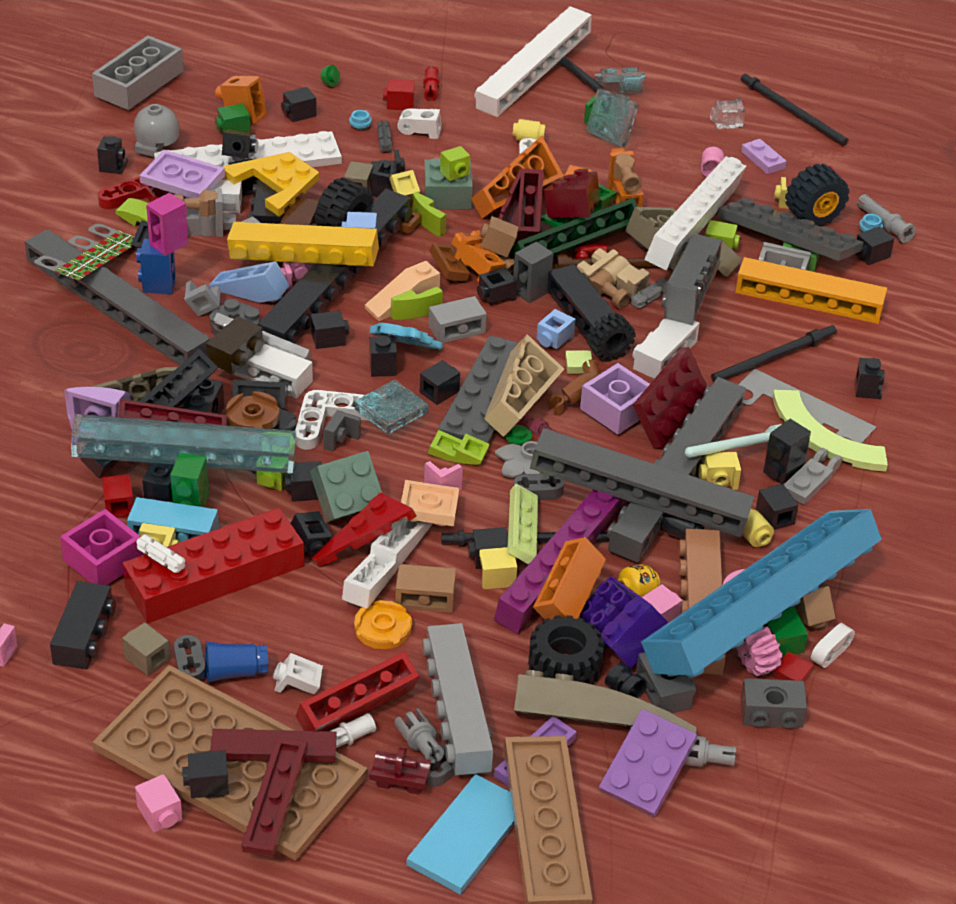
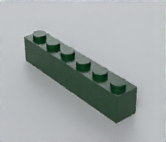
M634 198L594 212L590 217H581L520 240L512 246L508 255L510 259L515 260L516 252L535 242L553 252V259L556 257V254L570 253L575 251L578 246L593 244L626 231L634 208L638 206Z

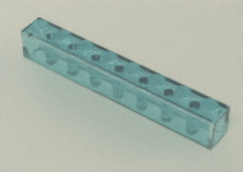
M75 414L71 435V457L175 465L179 452L206 456L207 467L293 473L296 431Z

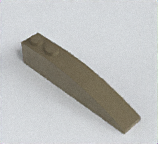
M526 670L525 675L518 674L515 713L547 717L554 716L562 719L632 727L641 709H644L696 733V726L662 708L609 688L573 681L574 676L556 674L555 679L545 678L543 677L544 672Z

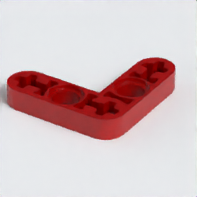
M139 176L101 189L98 192V203L103 209H114L120 207L128 198L138 200L147 198L152 202L160 198L158 196H164L171 192L140 183Z

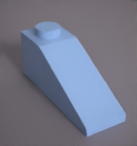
M275 261L220 272L209 284V287L211 289L218 286L222 293L254 302L270 301L273 303L283 297V293L289 287V284Z

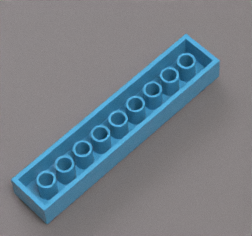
M871 509L827 512L641 641L653 673L667 674L669 677L676 675L695 677L702 674L706 666L724 658V653L742 645L744 639L749 635L760 632L763 629V625L768 621L782 616V611L786 608L797 605L801 602L800 598L804 595L818 590L822 582L836 577L840 569L854 564L858 556L872 551V546L882 540Z

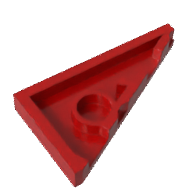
M380 492L312 559L319 567L329 564L338 559L336 553L352 546L355 550L373 541L379 535L392 531V524L400 519L407 517L411 521L417 515L411 507Z

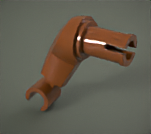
M589 360L590 368H588L586 361L583 363L584 374L562 389L563 396L552 395L550 397L549 409L554 408L555 415L564 413L566 402L573 405L581 401L582 385L600 375L599 365L596 360Z

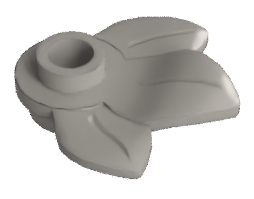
M528 441L522 446L509 444L497 449L495 455L506 461L502 467V475L516 478L522 474H541L539 471L530 469L537 442Z

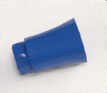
M206 641L205 670L207 683L223 679L256 676V674H267V645H255L254 643L226 644Z

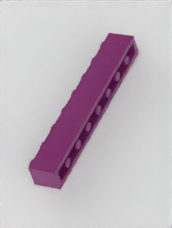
M593 489L499 598L494 621L519 634L537 613L533 606L565 541L586 537L594 545L599 534L605 532L620 514L622 508L630 501Z

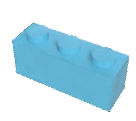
M137 497L128 516L127 525L139 536L142 523L173 527L176 532V540L182 542L219 529L218 509Z

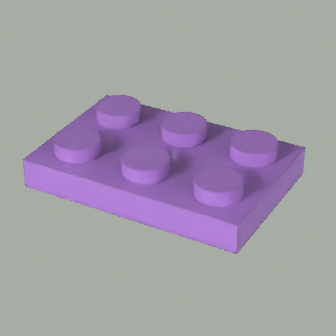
M641 709L599 786L600 791L655 818L698 739L697 734Z

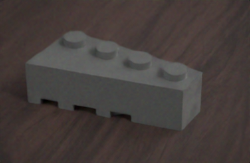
M693 234L690 241L685 243L683 254L667 282L666 293H664L661 307L665 308V319L689 325L694 324L719 262L722 240Z

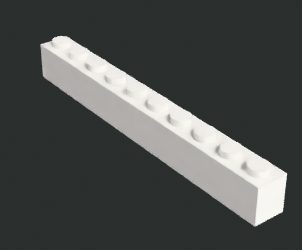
M726 156L654 235L645 260L667 271L683 252L685 243L690 241L693 234H698L719 208L735 192L746 165L741 164V161L737 158Z

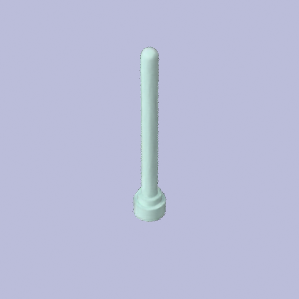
M782 424L770 426L764 433L687 447L685 455L691 458L768 443L770 433Z

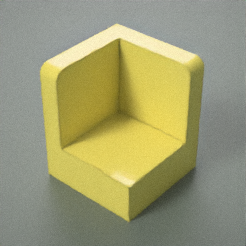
M413 170L394 174L389 178L393 191L410 197V201L413 200V193L420 192Z
M508 547L480 550L483 589L507 588L516 580L515 556L507 553Z

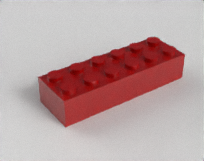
M276 508L168 546L167 548L174 551V554L177 553L185 558V568L179 573H174L149 557L148 554L122 562L125 587L148 624L304 567V542L281 509Z

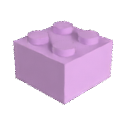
M617 363L582 385L580 409L616 434H620L640 421L632 404L650 384Z

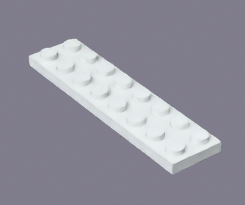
M332 131L298 134L288 137L279 136L263 140L256 139L258 140V151L254 153L253 157L249 158L254 160L291 152L311 167L342 164V156ZM222 144L167 150L220 167L227 166L228 162L246 160L245 158L222 155ZM161 152L154 153V160Z

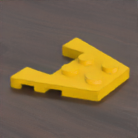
M291 152L223 166L225 168L224 178L234 185L251 176H255L278 192L265 199V207L277 216H281L285 212L284 208L286 206H292L299 194H305L319 180V172Z

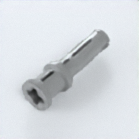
M863 194L859 197L858 200L863 202V204L857 201V206L868 214L878 215L882 219L881 222L885 230L890 234H895L900 242L907 243L914 237L916 233L915 225L906 223L901 215L892 214L868 195Z

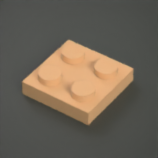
M405 480L401 503L411 507L417 515L411 522L422 521L434 523L438 526H454L459 488Z

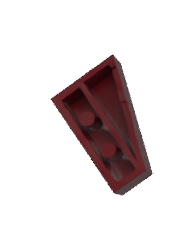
M520 169L509 191V196L502 206L498 219L518 226L514 244L540 233L544 170Z
M577 169L574 171V174L563 176V180L554 181L552 186L544 189L548 217H590L591 212L594 211V206H597L600 201L597 172H588V169Z

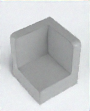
M190 280L186 282L184 300L199 317L219 307L221 290L218 286L210 289L207 284L197 288Z

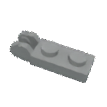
M820 448L814 458L810 459L784 485L796 501L805 505L832 478L833 474L841 466L843 458L836 455L825 466L822 463L828 456V450Z

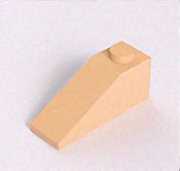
M427 261L409 267L367 302L365 309L378 322L391 317V297L408 290L419 294L436 286L440 288V273Z

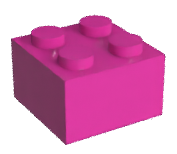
M104 509L60 536L63 561L90 583L108 585L124 574L122 562L143 555V552L137 549L136 543L141 536L108 510Z

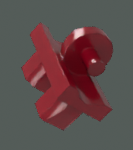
M399 747L397 754L377 750L373 766L370 770L369 780L376 781L379 788L389 789L395 784L405 786L408 793L419 795L422 790H425L431 768V760L407 756V748Z

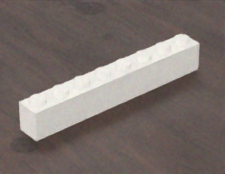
M571 6L561 13L557 19L550 23L529 44H526L520 52L515 54L511 60L476 89V109L496 117L502 114L591 32L592 14Z

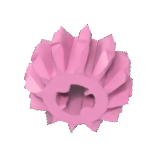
M764 626L760 632L749 635L744 639L742 645L736 647L739 652L737 656L741 658L742 665L746 666L749 673H753L756 676L770 673L780 666L782 653L779 650L780 644L776 641V635H772L770 629Z

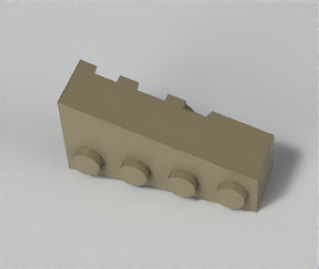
M635 207L626 232L649 250L654 235L676 210L664 207ZM683 252L674 261L670 268H672L673 270L675 269L678 260L681 258ZM719 259V262H718V264H717V267H716V269H715V272H714V274H713V277H712L711 282H710L709 285H711V283H712V281H713V279H714V276H715V274H716V272H717V269H718V267H719V265H720V263H721V260H720V259Z

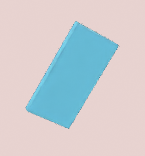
M475 774L407 857L406 865L461 895L515 826L510 792Z

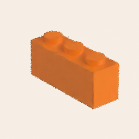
M586 537L565 541L533 606L544 619L549 618L553 620L554 616L559 615L561 618L566 617V615L573 616L574 619L580 617L585 602L589 599L591 590L596 579L600 576L601 569L606 560Z

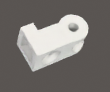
M405 109L400 115L397 124L398 130L405 135L424 133L429 134L431 139H438L442 129L440 109Z

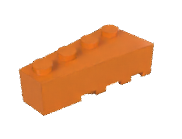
M543 136L529 145L471 198L482 219L502 209L520 169L544 170L543 189L553 185L552 182L558 181L564 176Z

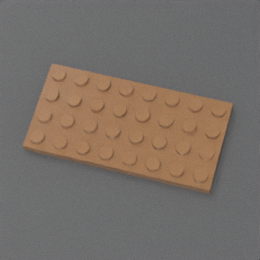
M168 665L92 744L94 751L147 780L164 774L178 797L245 833L269 761L227 760L229 795L191 799L190 786H183L182 767H188L187 754L210 752L213 729L296 730ZM336 752L335 763L304 762L276 850L296 861L366 779L368 768Z

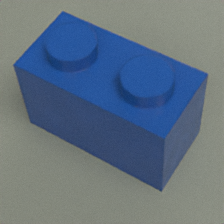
M144 239L142 247L137 249L136 261L141 264L138 272V282L142 283L143 293L172 295L176 283L175 254L172 252L165 256L149 245V239Z

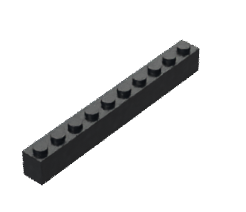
M385 189L364 211L366 213H377L379 250L387 244V241L393 234L399 231L401 224L408 221L412 215L410 197ZM315 263L258 325L262 327L264 332L296 344L305 330L311 327V314L324 313L327 306L337 299L338 294L349 286L351 280L361 273L364 266Z

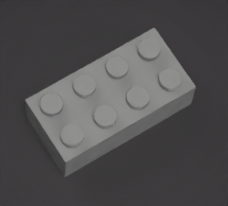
M149 35L92 73L94 96L130 110L184 71L182 48Z

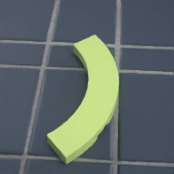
M773 390L774 406L780 419L786 422L791 418L811 431L809 448L816 452L820 448H825L828 450L827 458L832 459L834 456L839 455L843 458V461L852 463V467L886 472L888 464L884 446L858 443L833 433L811 416L802 402L799 391Z

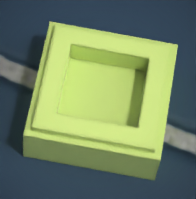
M566 351L567 374H584L582 365L586 361L588 368H590L591 351Z

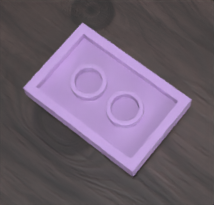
M163 150L139 176L140 183L174 194H182L187 198L199 197L203 190L214 189L225 176V168Z

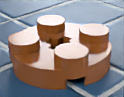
M252 392V396L245 397L243 393L238 394L226 406L227 426L239 433L248 434L252 438L263 437L265 432L273 429L280 420L277 401L267 393Z

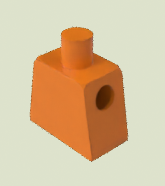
M233 76L216 88L215 96L223 100L224 107L244 104L250 114L251 124H255L267 115L261 78L259 76Z

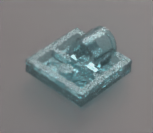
M639 67L621 68V72H618L617 68L600 69V73H594V80L596 82H620L622 93H636L643 90L645 72H639Z
M598 89L585 131L618 146L625 147L639 104L632 102L631 98L626 95Z
M395 379L354 401L355 410L387 434L428 413V403Z

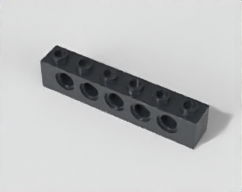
M208 378L185 400L181 408L220 414L224 407L223 382ZM167 433L142 480L144 498L173 503L170 475L179 452L199 455L207 438Z

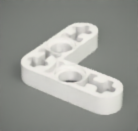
M324 390L307 392L304 396L295 429V443L297 447L304 450L315 448L320 441L325 417H333L337 410L358 416L361 420L375 419L379 415V400L374 396ZM345 403L348 406L338 407L336 404ZM313 417L318 419V420H316V421H307V420H305V419H307V418H313ZM307 432H311V434L308 437H306Z

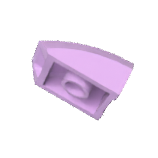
M75 387L64 390L66 411L71 430L95 438L117 421L119 400L131 401V393L111 388Z

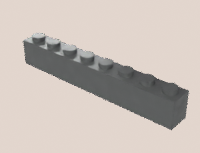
M543 428L534 449L530 469L741 537L754 500L752 495Z

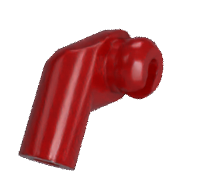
M586 244L578 246L575 250L576 259H588V256H592L599 248L607 252V245Z

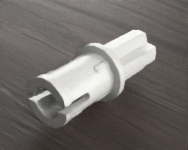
M369 713L349 723H339L338 728L331 730L332 732H337L336 748L345 744L350 746L354 740L375 732L376 725Z

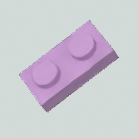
M761 139L742 144L741 152L767 175L786 169L787 161Z

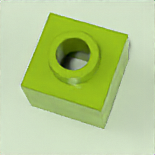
M461 146L441 152L440 172L449 181L470 175V155Z

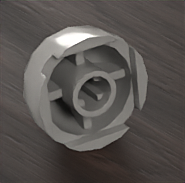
M152 104L141 109L134 121V134L137 142L148 147H156V144L164 143V146L174 143L179 137V122L174 112L168 107L158 104Z

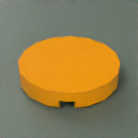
M375 601L368 609L361 607L355 615L354 631L356 636L364 645L371 648L384 650L396 648L405 643L411 635V616H409L402 605L393 601Z

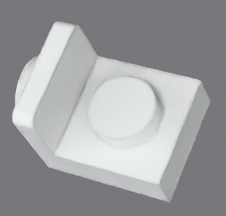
M290 653L284 663H278L274 671L273 679H276L275 691L281 693L288 684L315 695L320 688L323 666Z

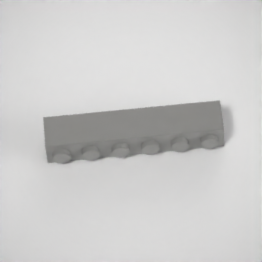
M463 624L427 626V638L422 639L423 655L429 657L426 664L428 677L433 676L431 680L433 698L438 697V701H436L437 719L443 720L440 724L442 741L448 742L445 745L447 763H452L455 775L492 772L493 747Z

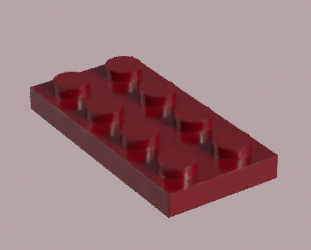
M689 347L680 348L632 404L653 448H660L667 442L685 420L687 414L694 409L697 400L703 398L707 383Z

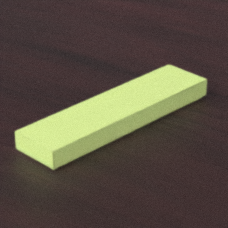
M515 484L510 490L507 553L529 564L537 555L538 495Z

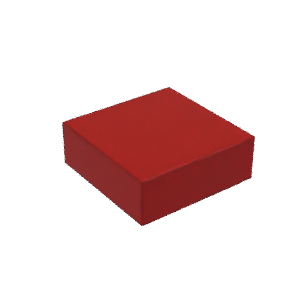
M787 652L781 659V665L773 670L772 676L779 680L805 681L812 673L814 665Z

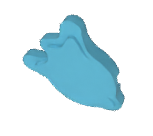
M377 323L371 326L369 331L370 334L375 336H388L390 334V336H395V339L398 340L397 342L435 350H441L443 346L442 342L433 340L434 338L428 336V333L421 332L412 327Z

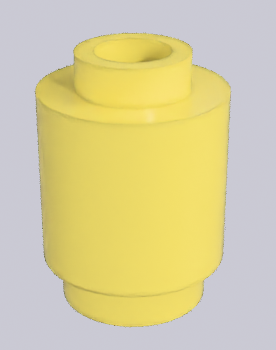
M519 119L518 123H514L512 136H515L516 141L519 142L525 138L536 140L541 136L544 138L545 125L540 124L539 121Z
M751 509L742 535L753 547L765 546L771 541L774 529L757 510Z

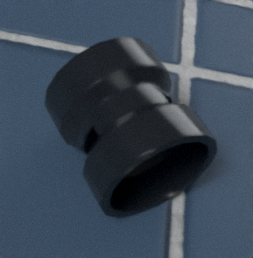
M624 662L613 666L605 678V686L609 689L636 698L641 696L647 683L646 679L641 675L633 674L631 668Z

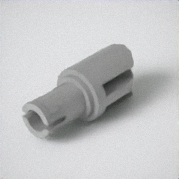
M420 708L415 710L417 718L412 711L405 713L407 726L400 716L395 719L394 724L410 748L415 751H421L425 759L431 760V763H435L434 758L431 756L432 754L436 757L437 761L443 758L444 750L435 740L436 730Z
M697 736L698 739L684 765L703 767V764L706 765V762L734 766L736 746L709 744L706 737Z

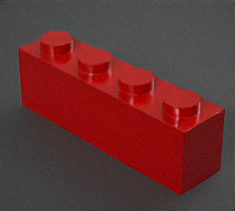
M405 651L301 702L296 718L304 731L334 730L339 727V723L344 722L346 724L413 690L419 674Z

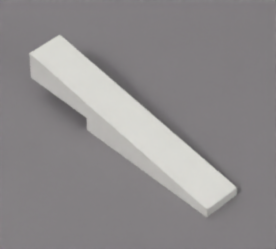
M400 519L393 523L391 526L392 531L380 535L371 544L370 555L344 580L342 600L368 609L398 570L399 564L405 561L433 523L411 522L407 519Z

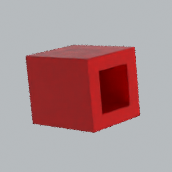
M388 79V87H383V101H387V110L413 109L415 80Z
M130 474L102 477L106 510L116 518L128 517L134 505Z

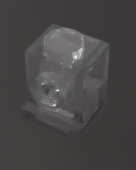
M741 98L731 101H716L715 107H711L710 118L711 121H714L716 129L743 128L745 108Z

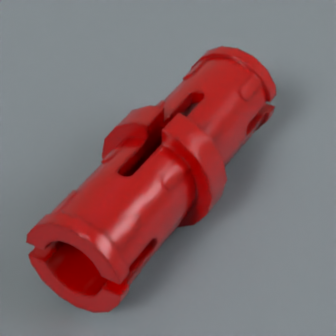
M428 66L425 69V78L423 79L424 98L430 101V96H432V101H434L438 97L437 91L440 87L439 70L437 67L432 66V71H430L431 68Z

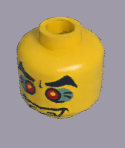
M645 564L626 567L622 569L618 577V581L641 597L660 586L658 574Z

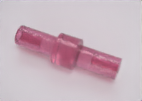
M527 413L519 420L529 426L530 430L538 436L541 435L543 428L557 432L550 428L549 424L541 418H534Z

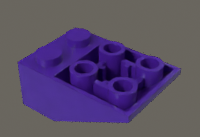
M610 576L599 585L597 591L585 602L580 613V618L585 619V623H592L595 626L594 630L600 631L601 638L604 640V646L630 668L637 663L638 654L645 653L641 641L668 623L652 604L613 576Z

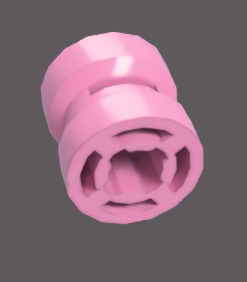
M709 147L703 151L701 172L704 176L708 177L724 159V153L721 149Z

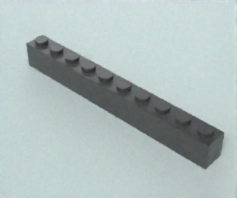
M47 229L25 241L28 262L179 366L198 349L207 356L206 343L210 338L206 334L158 304L157 301L143 294L123 278L109 271L108 268L100 266L77 281L35 264L34 261L44 255L67 263L82 254L75 246H72L60 236ZM43 259L41 261L47 266L57 265V262L54 260Z
M717 377L713 385L706 387L703 399L697 400L693 413L687 414L683 428L676 430L672 444L667 443L662 458H657L654 464L696 477L699 472V465L703 464L704 455L689 458L685 455V449L691 446L720 441L742 408L746 388ZM630 501L628 507L624 506L622 508L618 522H613L607 532V538H610L608 550L638 563L660 531L665 513Z

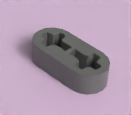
M545 473L522 474L514 479L513 486L518 484L523 488L527 487L525 489L538 495V500H554L563 495L565 481Z
M180 636L174 642L177 669L203 682L206 678V670L201 643L195 636ZM185 648H190L191 654L186 655ZM194 666L195 672L190 673L188 667Z

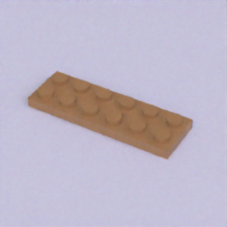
M566 736L505 737L503 745L525 903L591 904L593 899Z

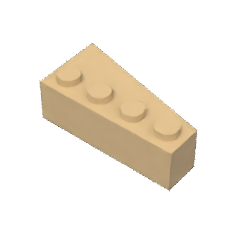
M526 334L510 352L484 418L503 437L564 370L529 335Z

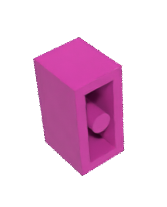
M168 193L146 204L149 245L167 256L188 244L187 207L185 202Z

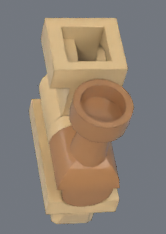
M599 248L592 255L591 262L594 263L593 265L582 261L577 265V268L585 274L587 280L592 286L596 287L600 295L605 293L610 296L612 304L618 309H622L629 303L633 295L649 286L650 273L643 268L641 270L636 269L624 257L618 256L619 253L614 249L607 253Z

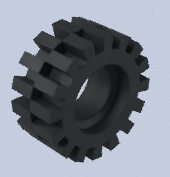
M609 313L608 318L602 316L600 317L602 321L598 322L596 320L594 322L596 326L590 327L589 331L591 333L587 334V344L603 361H611L612 358L617 360L619 354L624 356V351L631 349L629 344H634L635 340L633 338L636 337L635 329L619 313H615V315Z

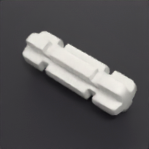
M147 534L138 538L136 542L137 549L148 554L149 557L174 573H179L185 568V558L177 553L174 554V551L158 541H154L155 539Z

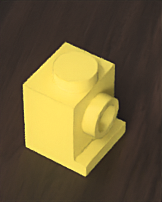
M722 452L704 455L703 464L699 465V479L724 487L732 486L733 490H738L741 467L737 453Z

